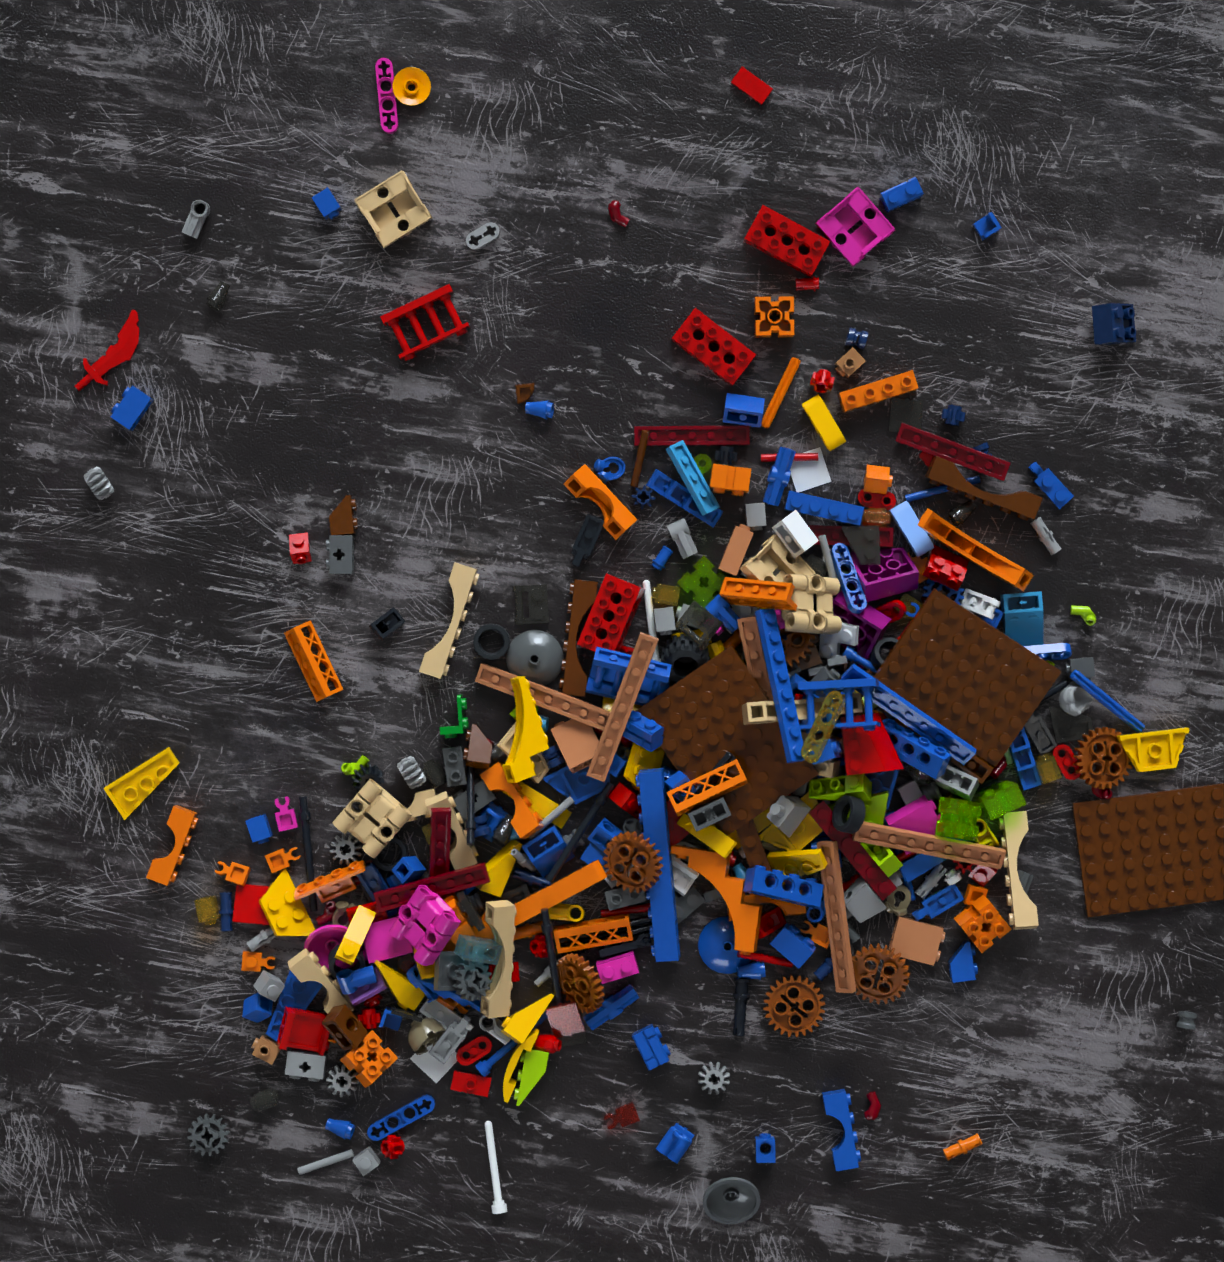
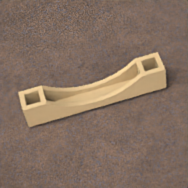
M454 562L449 578L454 598L452 621L442 640L433 649L424 654L419 672L439 679L447 676L450 665H447L449 657H453L456 648L453 646L455 639H459L462 630L459 628L461 621H465L468 612L464 609L466 603H470L474 592L470 591L472 585L477 584L480 575L477 574V569Z
M853 693V715H858L863 712L861 693ZM845 694L833 696L834 717L846 716ZM826 697L814 698L815 719L826 718ZM806 699L794 700L798 720H807ZM774 701L749 702L742 705L744 725L778 722Z
M1027 811L1005 812L1002 814V818H999V829L1003 830L1004 836L1001 837V848L1006 851L1003 867L1007 868L1005 886L1009 887V894H1007V905L1011 906L1009 924L1013 925V930L1034 929L1039 926L1037 906L1023 890L1017 871L1019 847L1028 831Z
M508 900L486 902L485 921L490 926L497 945L496 966L491 978L492 982L487 985L490 987V990H485L486 996H481L480 1012L488 1019L509 1016L512 1007L510 996L513 988L511 977L514 970L512 959L515 952L513 940L516 933L514 922L517 910L515 905Z

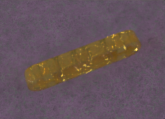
M831 691L827 694L801 749V755L808 763H814L819 760L845 705V699L838 691ZM838 698L839 702L833 704L831 700ZM825 714H831L832 719L829 722L825 723L822 721ZM818 731H823V738L820 740H815V733ZM813 750L815 752L814 755L810 754L808 756L807 754L808 751L811 752Z

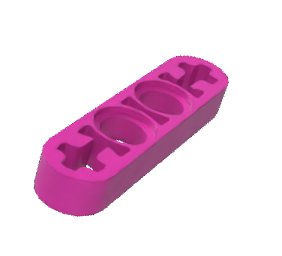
M380 58L375 65L380 122L383 131L392 134L397 131L399 126L396 97L392 86L389 91H383L381 84L384 81L390 82L391 85L393 84L394 70L389 59ZM386 62V65L390 66L386 69L387 76L391 75V78H379V76H383L382 69H379L382 63ZM386 100L393 102L391 110L383 109L382 106ZM383 114L391 116L392 123H395L392 129L384 126L388 123L387 116L383 117Z

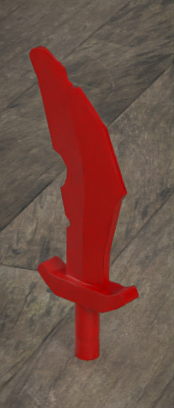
M131 310L127 321L117 335L119 338L118 343L110 345L105 356L99 358L92 366L88 363V359H83L84 369L88 374L75 385L79 392L93 379L99 384L108 385L109 382L103 380L102 376L117 365L131 360L139 342V327L137 326L139 319L136 310Z

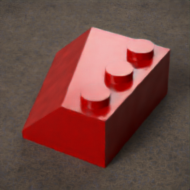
M873 713V721L881 723V727H875L874 731H864V728L841 729L846 775L904 769L879 713ZM865 714L853 716L854 722H865ZM846 716L840 717V723H846Z

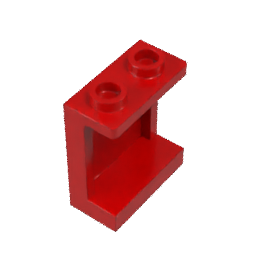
M285 1006L276 1042L278 1048L286 1050L287 1047L318 1052L320 1056H324L330 1044L328 1041L329 1032L322 1024L327 1014Z

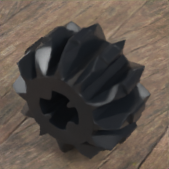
M367 763L365 768L360 764V770L354 769L356 775L351 776V780L354 782L352 786L354 789H357V792L367 783V778L374 780L379 785L384 783L382 778L383 772L379 770L377 765L372 767L370 763Z

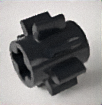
M720 446L719 451H715L714 460L718 461L720 465L732 466L733 462H737L738 453H734L733 447Z

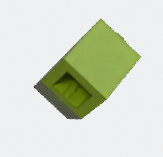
M865 774L809 781L810 799L838 801L840 797L849 795L860 798L862 801H869L872 797V782Z
M532 1047L531 1052L522 1051L520 1062H524L523 1070L519 1069L517 1081L521 1082L519 1089L515 1088L514 1100H517L516 1106H520L546 1072L549 1052L536 1050L534 1047Z

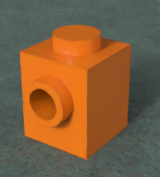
M867 465L863 491L886 494L888 487L892 486L893 476L889 475L890 467Z

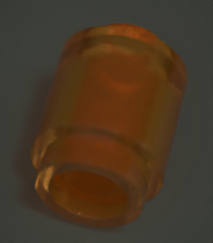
M868 508L863 511L862 523L868 527H887V524L891 522V512H888L887 508Z

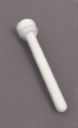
M644 580L642 584L643 589H645L644 600L648 633L650 636L657 638L650 582ZM657 643L652 660L661 662Z
M486 1121L485 1132L494 1201L491 1206L492 1214H501L507 1212V1204L504 1203L501 1195L492 1122Z

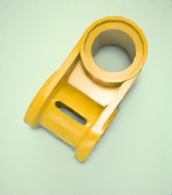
M974 817L969 821L968 828L975 839V843L992 847L1000 846L997 838L983 819ZM981 822L982 829L978 832L974 831V824Z

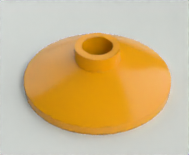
M407 67L396 74L392 88L395 97L401 103L415 106L423 103L428 98L431 83L428 75L423 70L416 67ZM409 85H414V86H415V90H414V91H410V90L408 89V86H409Z

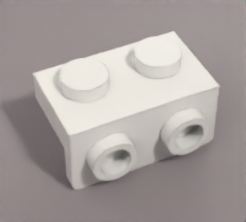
M671 854L674 888L676 892L684 896L699 876V873L689 868L688 864L686 865L680 861V858H675L676 854Z

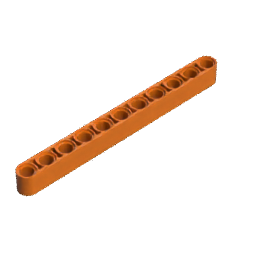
M599 859L515 903L517 915L514 926L541 913V909H549L608 877ZM484 920L473 926L474 935L457 945H454L450 939L442 951H470L495 937L490 926Z

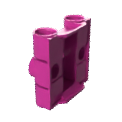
M859 187L851 191L839 204L815 223L824 235L828 236L833 247L842 253L843 257L852 267L858 264L880 241L883 242L895 231L891 223ZM865 211H873L874 218L867 219L864 214ZM858 221L863 223L852 234L847 232ZM842 235L846 242L841 245L838 244L835 240L836 236Z
M419 885L408 903L400 907L399 916L389 932L398 940L406 939L417 950L414 955L415 961L423 966L434 964L461 921L438 894L432 892L426 885ZM419 922L427 929L426 932L420 928Z

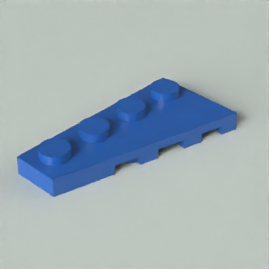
M290 970L266 1035L277 1041L285 1006L306 1010L323 985L316 981L301 983Z

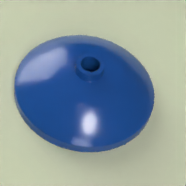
M728 916L715 918L702 929L698 940V949L703 962L710 969L723 974H731L737 972V967L749 964L751 961L737 957L738 950H734L733 921H728ZM724 944H731V948L729 950L724 949Z

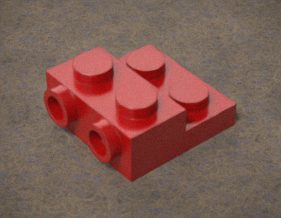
M934 545L935 548L930 552L922 576L958 591L964 580L969 560Z

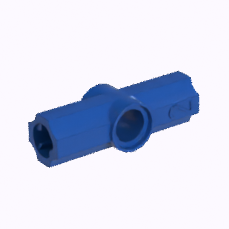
M779 447L774 466L772 465L768 475V485L762 500L763 502L779 506L784 488L790 479V469L796 451L786 447Z
M629 984L615 995L612 994L605 998L599 1009L585 1014L583 1018L593 1031L607 1020H611L622 1013L624 1008L639 998V995L632 985Z

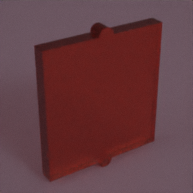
M576 1001L565 1004L559 1003L557 1006L545 1009L556 1038L567 1035L572 1036V1034L585 1031Z

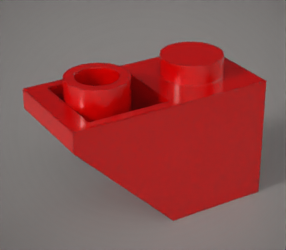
M619 782L608 797L620 808L639 820V813H642V808L638 806L637 794Z

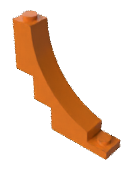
M672 845L670 854H676L675 858L687 859V856H689L688 867L708 879L725 900L734 925V950H739V954L751 955V952L757 951L763 905L744 902L745 892H743L745 879L728 876L731 853L725 859L713 850Z

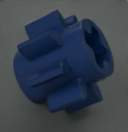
M948 405L947 409L942 410L941 418L945 419V424L959 426V422H964L966 413L961 412V406Z
M645 485L643 490H639L636 487L637 495L631 496L637 500L634 505L641 504V509L646 504L651 507L649 501L655 500V497L650 495L653 489L647 491ZM642 492L649 496L645 503H642L641 499L638 498V495H641Z

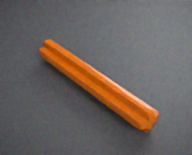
M791 358L762 418V427L767 429L770 427L801 363L799 359Z

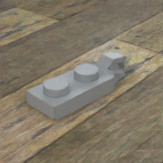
M464 1015L459 1023L456 1020L451 1023L431 1048L429 1054L445 1064L466 1037L469 1030L465 1027L471 1019Z

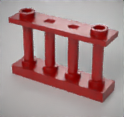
M450 284L380 316L383 324L391 326L403 350V353L398 355L401 360L405 359V361L416 357L415 353L455 334L461 336L468 332L467 329L470 328L468 322L462 324L450 299V294L454 293ZM437 300L444 302L455 325L454 329L447 332L444 331L433 308V302ZM423 308L427 311L438 334L437 337L427 340L415 315L417 314L416 310ZM404 316L409 318L421 343L410 349L398 324L400 322L399 319Z

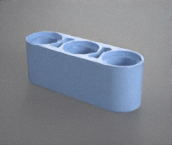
M907 501L889 510L917 557L935 548L926 531L917 525L919 519Z

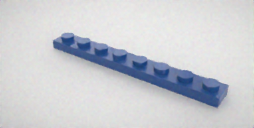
M759 609L755 611L786 761L787 763L803 762L807 758L775 609Z
M853 663L842 675L841 680L874 677ZM880 681L879 688H874V691H872L873 703L922 737L927 738L932 744L946 749V752L952 754L951 757L961 764L965 765L976 754V748ZM855 689L864 696L862 689Z

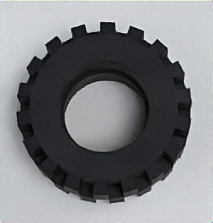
M680 634L679 637L677 635L672 636L673 640L668 639L666 644L663 645L661 662L672 665L669 682L674 681V684H676L709 661L708 646H706L703 640L700 641V637L696 636L694 638L693 634H688V636ZM680 657H691L694 659L690 663L676 661Z

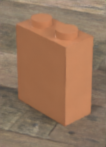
M740 524L739 527H734L717 570L737 576L754 534L750 531V527Z
M574 719L555 724L554 728L550 730L572 774L590 766L599 742L593 727Z
M897 916L888 951L895 948V955L901 953L900 957L934 966L935 961H939L941 951L938 949L940 943L943 944L946 933L943 932L944 928L941 926Z

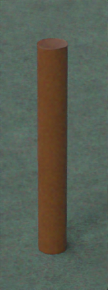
M642 430L630 484L633 487H638L650 433L647 430Z

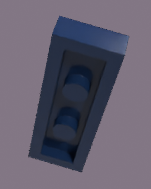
M373 862L365 865L364 872L357 874L373 902H376L374 892L389 889ZM400 907L387 910L388 918L399 913Z

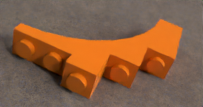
M928 508L917 524L938 543L954 550L963 558L983 568L989 574L1023 592L1034 576L1025 568L968 536Z

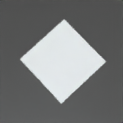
M820 447L804 452L818 453V461H793L790 471L796 492L799 493L831 482Z
M432 1044L426 1048L428 1050L426 1053L416 1055L415 1053L410 1059L437 1083L457 1062V1053L454 1051L445 1064L429 1054L433 1047Z

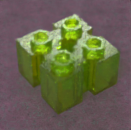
M703 555L692 566L695 571L692 574L686 572L676 583L686 593L691 590L696 595L693 600L704 610L705 606L714 599L712 594L715 591L720 593L725 576L721 572L716 575L711 570L714 565ZM701 577H702L703 579H704L705 577L708 579V581H707L708 587L705 588V587L703 586V587L701 588V587L699 586V584H700L699 579H700Z
M1008 780L999 783L998 788L995 790L989 788L980 792L981 796L977 797L986 818L991 821L1027 805L1018 784Z
M940 797L938 812L941 813L940 820H937L935 835L977 842L979 826H976L977 818L980 819L982 813V803Z

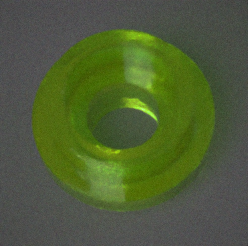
M699 454L694 458L701 473H706L710 470L712 461L709 456ZM700 460L706 462L704 467L699 466L698 462Z

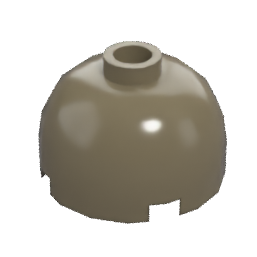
M418 1018L410 1025L411 1029L407 1037L408 1043L416 1055H421L428 1051L427 1047L432 1044L433 1046L446 1029L436 1019L423 1018L420 1020Z

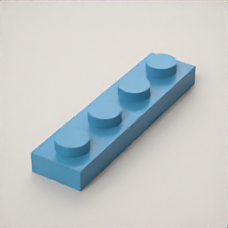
M681 440L666 448L669 457L702 516L720 508L684 441Z

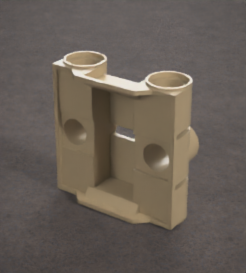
M402 170L354 199L361 213L366 217L376 233L375 235L383 248L399 240L398 238L409 235L416 227H420L432 219L428 209L422 203L413 189L410 180ZM382 189L389 191L388 196L385 198L378 196L379 191ZM389 202L393 203L400 215L396 218L388 206ZM401 222H408L409 227L407 230L401 231L399 224Z
M777 534L769 537L762 544V550L740 567V570L748 579L783 582V575L786 574L811 576L816 573L800 555L794 559ZM778 568L780 572L774 576L773 572Z
M798 574L783 575V582L792 583L795 586L791 599L797 605L796 611L781 610L782 619L785 621V631L827 635L838 633L841 630L842 621L839 616H833L832 596L837 595L840 590L839 580L837 578L821 577L818 574L811 576ZM813 596H816L817 612L814 611Z
M369 779L332 823L342 833L350 832L364 844L362 846L364 852L375 859L413 814L378 783ZM360 802L362 804V810H355L353 808V803ZM365 812L369 813L380 825L377 827L363 814ZM389 827L392 830V834L389 836L384 835L382 828Z

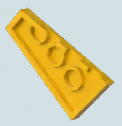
M168 747L103 789L125 820L180 762L170 747Z

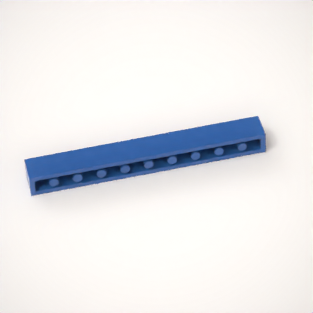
M664 768L640 769L638 775H636V786L640 787L637 801L638 806L642 808V813H639L640 825H643L644 832H641V834L643 833L644 840L648 837L650 838V845L656 844L654 850H660L657 856L663 857L659 863L664 865L660 869L663 872L659 876L660 880L646 891L647 900H650L651 907H648V917L652 919L650 937H654V945L651 946L652 956H655L656 962L679 961L681 956L672 856L670 854L671 845Z

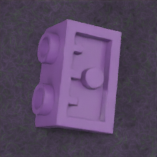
M377 967L374 968L377 978L376 983L359 987L354 993L348 994L354 1006L388 988Z

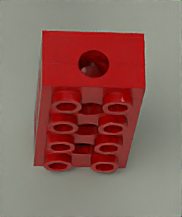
M762 205L743 241L810 278L830 243L824 237L765 205ZM772 228L775 231V235L767 236L765 229ZM782 238H790L792 244L789 246L784 245ZM799 247H807L809 253L802 255L799 252Z
M694 308L671 339L731 387L756 356L753 351L697 308ZM701 331L704 338L696 340L693 337V333ZM716 343L719 346V350L712 352L709 350L708 345ZM727 354L732 355L734 362L731 364L726 363L724 356Z
M606 573L577 645L594 652L596 646L620 652L645 589ZM621 594L622 600L620 603L616 604L615 598L617 595ZM614 612L615 617L609 622L608 615ZM603 630L607 631V636L605 639H601L600 634Z

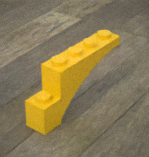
M517 676L510 679L516 705V724L508 758L505 764L502 765L508 783H518L535 776V765L530 757L549 749L548 737L543 731L542 719L535 708L536 701L531 696L530 684L525 676Z

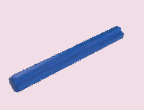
M1074 670L1070 674V678L1129 727L1137 733L1142 732L1145 728L1142 722L1082 673Z

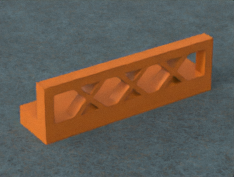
M725 577L719 593L731 605L796 611L797 605L791 599L795 588L792 583Z
M311 620L286 631L284 635L316 702L343 690ZM307 627L310 633L309 638L304 636L302 628ZM311 645L317 648V655L312 653ZM320 662L325 664V673L319 668ZM328 680L333 681L336 689L330 691L327 685Z
M736 759L668 791L667 795L677 816H680L748 784V781ZM736 765L740 775L733 778L726 776L728 768ZM714 775L722 777L720 784L716 786L708 784L710 777ZM697 783L704 785L702 793H691L693 785ZM678 792L685 793V800L676 804L672 795Z
M626 913L554 926L553 933L558 954L632 941L633 934L630 914ZM620 927H627L628 936L620 937L615 932ZM599 931H606L610 934L607 940H601L596 937ZM582 934L591 937L590 941L585 944L577 939ZM567 937L572 940L570 946L561 948L559 938Z

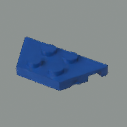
M567 765L545 776L543 780L568 798L570 796L576 805L602 792L607 782L610 783V773L608 772L606 780L603 782L586 776L589 766L572 774Z

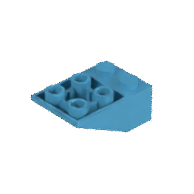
M1042 591L1000 595L1001 611L1004 612L1002 616L1003 633L1022 646L1043 645Z

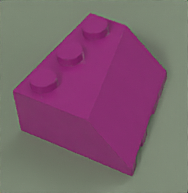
M880 548L879 551L860 549V552H850L867 602L918 589L919 571L904 548Z
M842 590L833 599V616H839L844 623L859 626L858 644L850 646L855 648L859 656L869 661L872 650L878 641L882 639L891 618L868 604L862 613H852L848 609ZM856 601L854 602V605H858V607L861 606V604H857ZM840 643V645L846 650L848 645ZM860 664L857 665V666L860 667L862 670L864 669V667L861 666Z

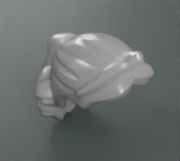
M1074 681L1067 685L1059 696L1061 709L1072 716L1080 715L1084 710L1089 709L1093 701L1091 695Z

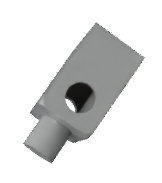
M782 795L776 803L771 805L767 818L790 838L811 808L799 797Z
M862 876L844 892L847 920L854 916L859 923H862L887 908Z

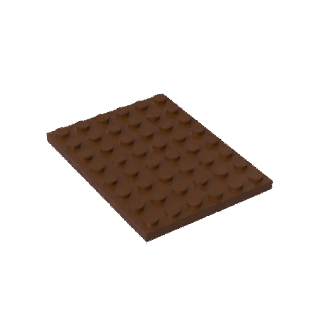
M934 588L882 663L874 678H877L882 684L976 748V755L996 767L1061 671Z
M732 645L636 710L641 715L654 720L657 724L664 727L661 747L677 771L680 770L687 775L690 781L710 772L727 752L732 753L738 760L748 784L723 795L731 816L714 823L716 828L727 836L771 807L782 795H789L820 774L807 754V760L803 762L787 763L778 722L744 725L742 705L749 702L770 700ZM736 765L728 768L726 776L732 778L740 775ZM721 778L715 783L714 786L720 784ZM698 783L693 785L695 789L699 786Z
M1224 783L1072 803L1087 917L1224 900Z

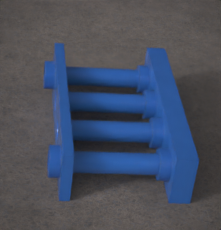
M596 646L592 665L598 667L595 678H588L585 692L615 699L631 655ZM655 660L650 661L645 678L654 680L651 692L639 690L634 704L643 706L660 695L658 693L661 682L668 683L671 664ZM605 668L616 670L613 683L602 680Z
M877 678L798 682V690L804 692L807 703V725H800V729L806 731V734H816L817 730L864 728V731H874L875 727H881L880 722L873 721L872 691H874V688H879V680ZM854 689H862V692H864L865 722H854ZM835 690H843V693H845L846 723H834L833 694ZM816 691H823V694L826 695L827 724H815L814 695Z

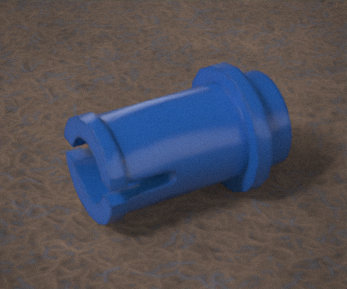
M663 546L655 560H652L651 566L659 571L665 569L664 565L671 554H673V551Z

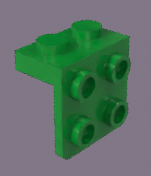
M463 694L457 695L459 725L440 727V735H445V738H456L457 734L465 733V729L469 728L468 717H464V710L467 709V699L463 698Z

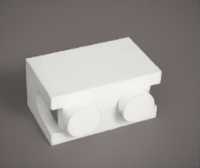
M796 510L772 527L794 559L819 541Z

